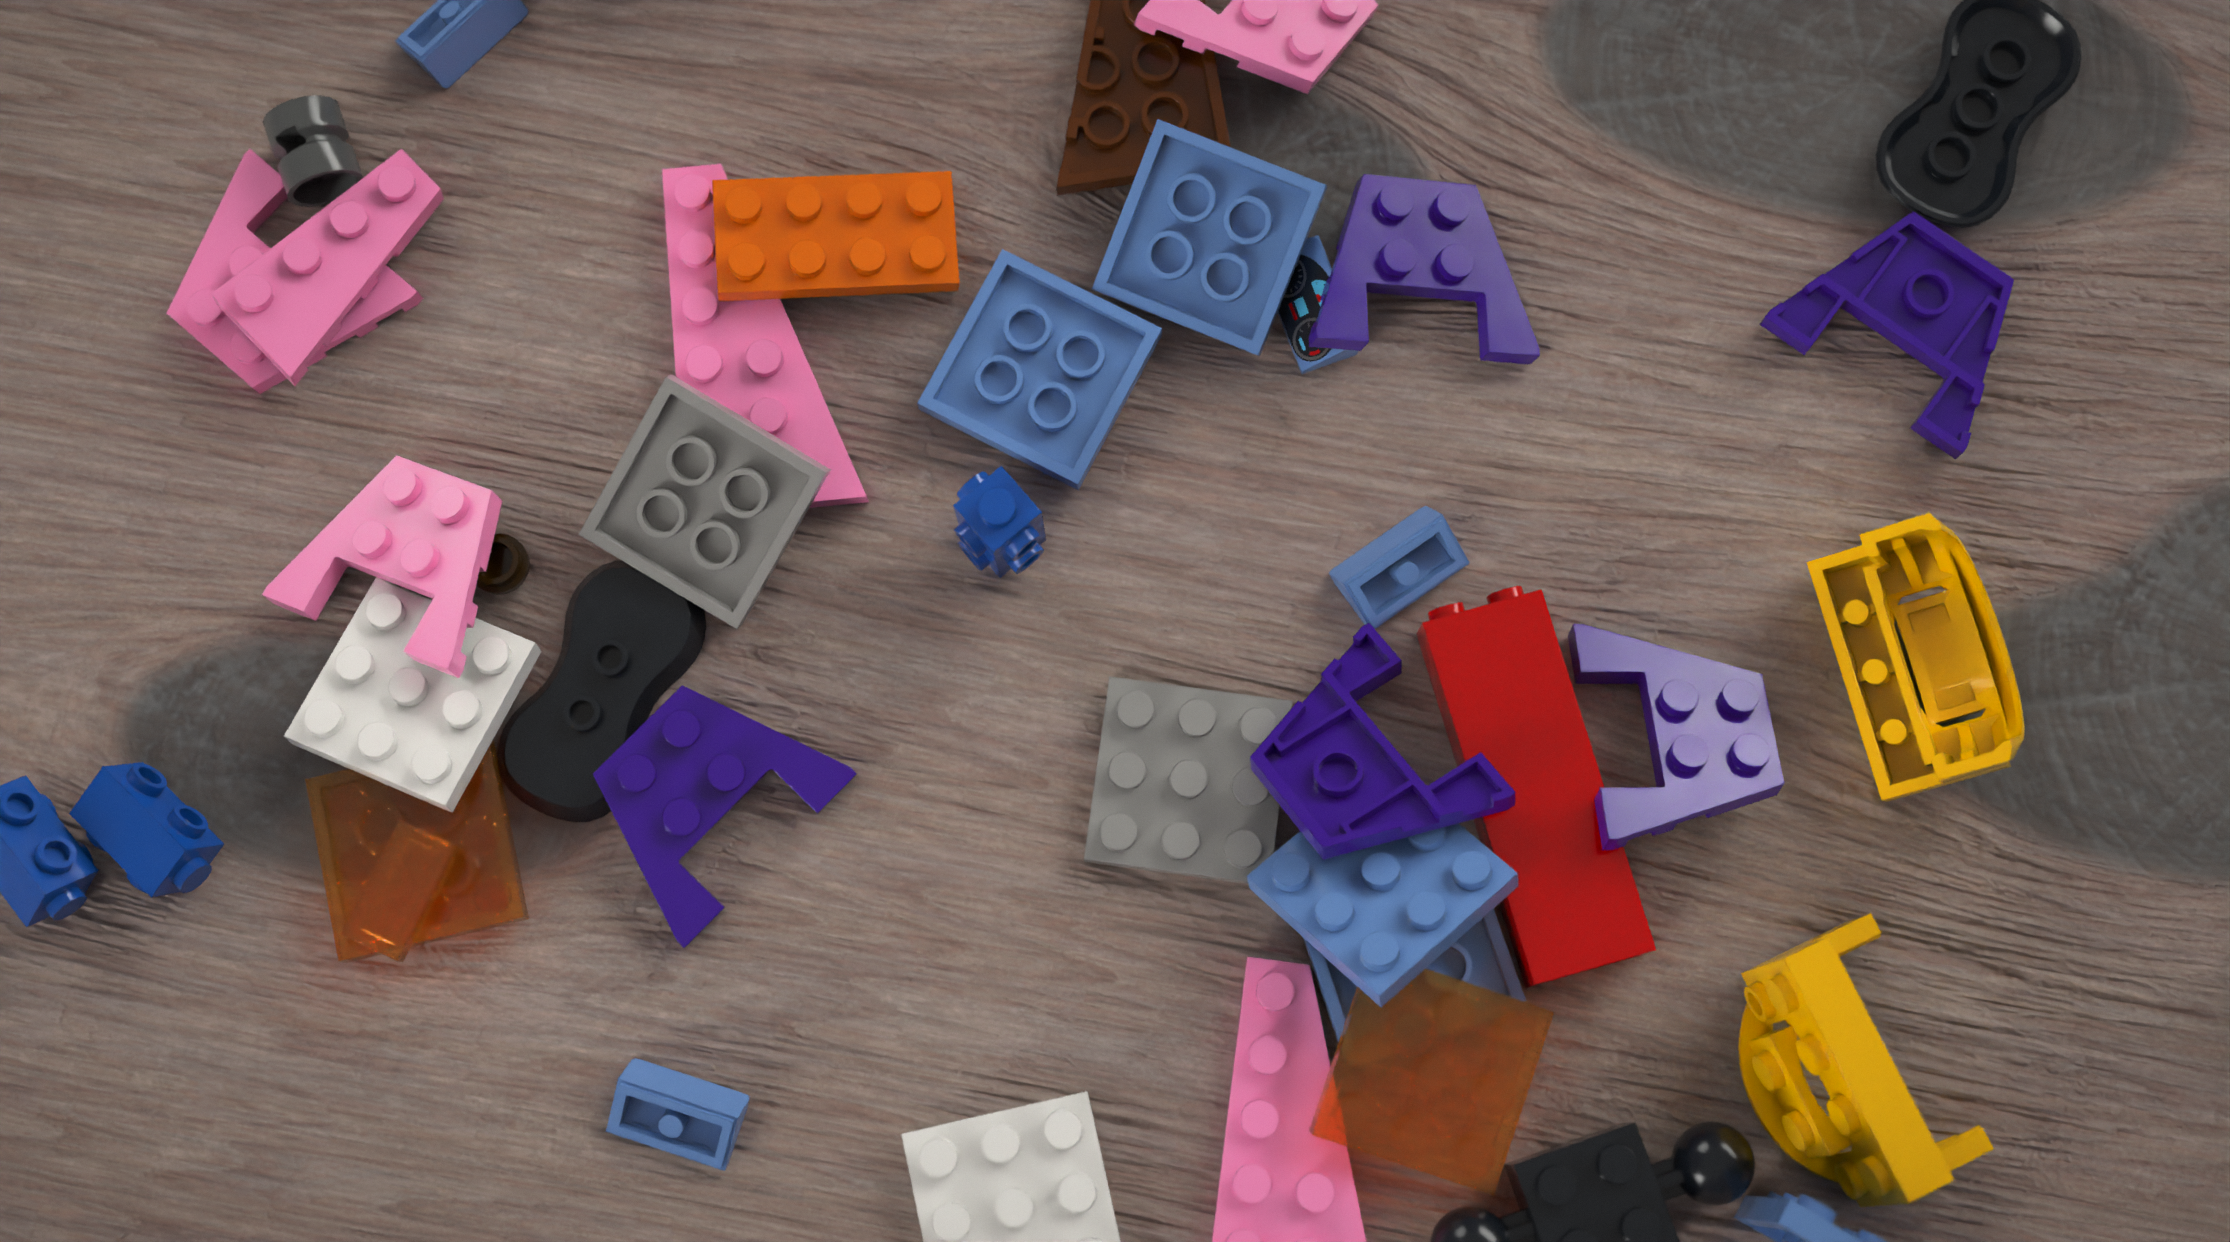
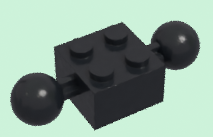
M1636 1122L1620 1123L1505 1163L1504 1167L1520 1210L1498 1217L1493 1212L1477 1206H1463L1453 1209L1437 1222L1432 1231L1430 1242H1680L1665 1201L1685 1194L1691 1199L1706 1205H1724L1735 1201L1747 1191L1755 1173L1753 1150L1747 1139L1735 1128L1720 1122H1703L1690 1127L1682 1133L1674 1145L1670 1158L1651 1164Z

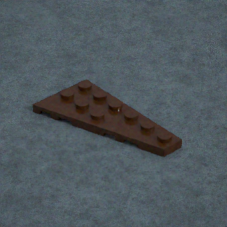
M1090 0L1076 76L1072 110L1068 120L1063 160L1057 181V196L1131 185L1157 119L1231 147L1214 51L1207 49L1201 54L1183 47V39L1160 30H1156L1155 35H1152L1137 28L1134 24L1138 13L1149 0Z

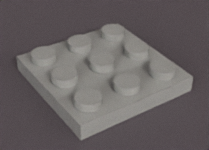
M669 375L665 377L578 535L738 629L743 625L831 469L674 375Z
M1109 676L1084 862L1248 884L1247 875L1274 853L1280 806L1251 770L1250 756L1291 710L1293 701Z

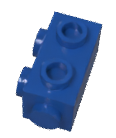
M1002 466L990 475L985 471L976 474L960 488L957 493V497L960 500L953 505L959 524L954 529V532L961 540L958 542L959 547L980 571L989 565L999 578L1011 569L1016 574H1019L1042 555L1044 549L1040 545L1046 541L1042 512Z
M143 762L103 766L69 813L86 830L88 840L97 848L107 852L127 872L129 882L150 897L178 892L188 893L199 887L212 871L210 863L224 845L208 828L207 819L196 809L185 805L167 787V780L162 773Z
M25 775L0 786V893L26 927L50 916L54 921L64 919L77 911L86 902L87 897L85 893L99 870L94 865L87 847L81 842L76 841L58 818L51 800L47 796L40 794Z

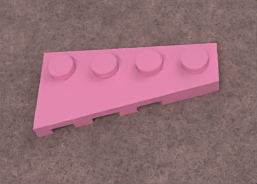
M400 149L211 295L222 311L282 374L296 386L308 371L307 363L322 345L327 347L342 328L340 322L359 298L364 300L378 283L377 275L392 256L398 257L444 200L441 188Z

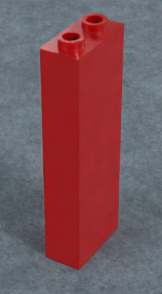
M1514 586L1488 595L1486 597L1487 605L1465 610L1463 603L1458 602L1436 608L1427 613L1429 621L1422 622L1416 635L1457 767L1481 752L1516 792L1515 805L1510 809L1473 820L1480 842L1518 873L1519 886L1499 904L1525 988H1529L1655 951L1656 947L1624 846L1614 850H1602L1594 799L1599 789L1605 787L1542 589L1524 594L1522 586Z

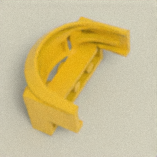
M1926 513L1859 534L1862 545L1806 562L1881 801L1888 802L2011 767L2009 761L2014 759L2024 739L2025 730L2018 685L2008 649L1987 591L1969 553L1958 536L1932 514ZM1937 586L1946 589L1943 592L1898 605L1904 596ZM1895 619L1899 627L1914 672V676L1921 695L1925 713L1920 708L1919 701L1911 680V676L1903 655V651L1895 630ZM1984 711L1980 717L1946 727L1938 725Z
M1871 913L1847 921L1741 973L1747 985L1744 988L1747 1003L1739 1031V1064L1744 1087L1756 1116L1773 1141L1788 1156L1810 1172L1839 1183L1846 1195L1856 1200L1859 1207L1911 1203L1954 1181L1950 1171L1994 1149L1984 1129L1979 1125L1959 1135H1953L1938 1142H1935L1839 958L1881 937V931ZM1785 1021L1789 1025L1788 1027L1773 1031L1774 1023ZM1800 1059L1814 1076L1819 1075L1831 1098L1827 1101V1110L1830 1118L1812 1094L1805 1079ZM1851 1146V1152H1840Z

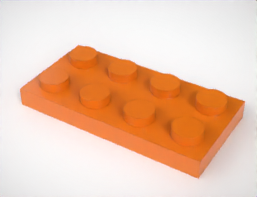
M951 171L712 180L719 302L959 291Z

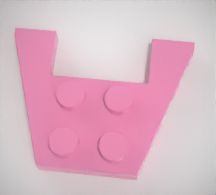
M1149 0L1138 13L1134 25L1141 31L1155 35L1156 30H1160L1183 39V47L1201 54L1209 49L1238 60L1237 67L1308 94L1369 22L1378 4L1375 0H1232L1221 14H1217L1200 0Z
M249 149L244 154L167 314L255 391L262 394L287 378L222 311L211 295L271 249L254 233L288 198L280 174ZM385 265L377 275L378 283L364 300L361 298L357 300L340 322L342 326L340 331L327 347L322 345L306 366L309 367L327 357L326 351L354 335L360 338L379 327L377 322L400 309H403L405 312L412 309L423 300V297L391 268Z
M396 455L265 588L262 595L277 606L316 621L346 568L352 567L432 598L433 600L405 647L404 652L419 663L459 678L464 670L467 657L461 652L466 628L474 627L478 606L472 602L479 572H486L502 500L490 489Z

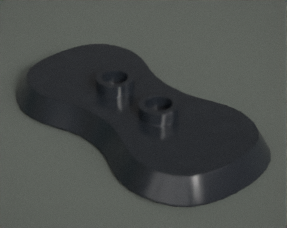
M1963 0L1954 9L1947 21L1943 36L1940 64L1930 86L1921 97L1894 117L1883 131L1878 142L1876 170L1881 183L1889 194L1910 211L1916 212L1927 220L1948 227L1967 228L1977 226L1989 220L2000 211L2007 202L2014 185L2018 151L2025 133L2043 111L2065 95L2079 73L2081 44L2071 24L2060 13L2040 0Z
M613 561L601 565L589 573L575 589L569 601L565 617L562 648L552 673L540 689L515 711L503 729L498 747V769L504 784L511 793L531 808L560 820L590 822L610 813L611 809L593 773L648 719L660 696L694 663L701 651L705 638L706 617L704 609L624 561Z

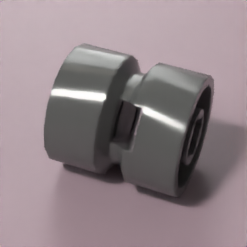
M321 95L303 96L277 105L265 115L262 122L273 155L280 160L277 167L290 203L304 207L327 205L363 178L353 146L346 143L349 134L338 101Z

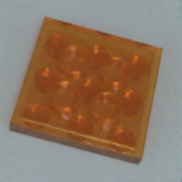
M494 739L453 813L351 769L305 779L339 962L357 961L529 919Z
M1428 968L1424 969L1382 1008L1357 987L1309 1131L1314 1136L1494 1195L1554 1012L1533 1003Z

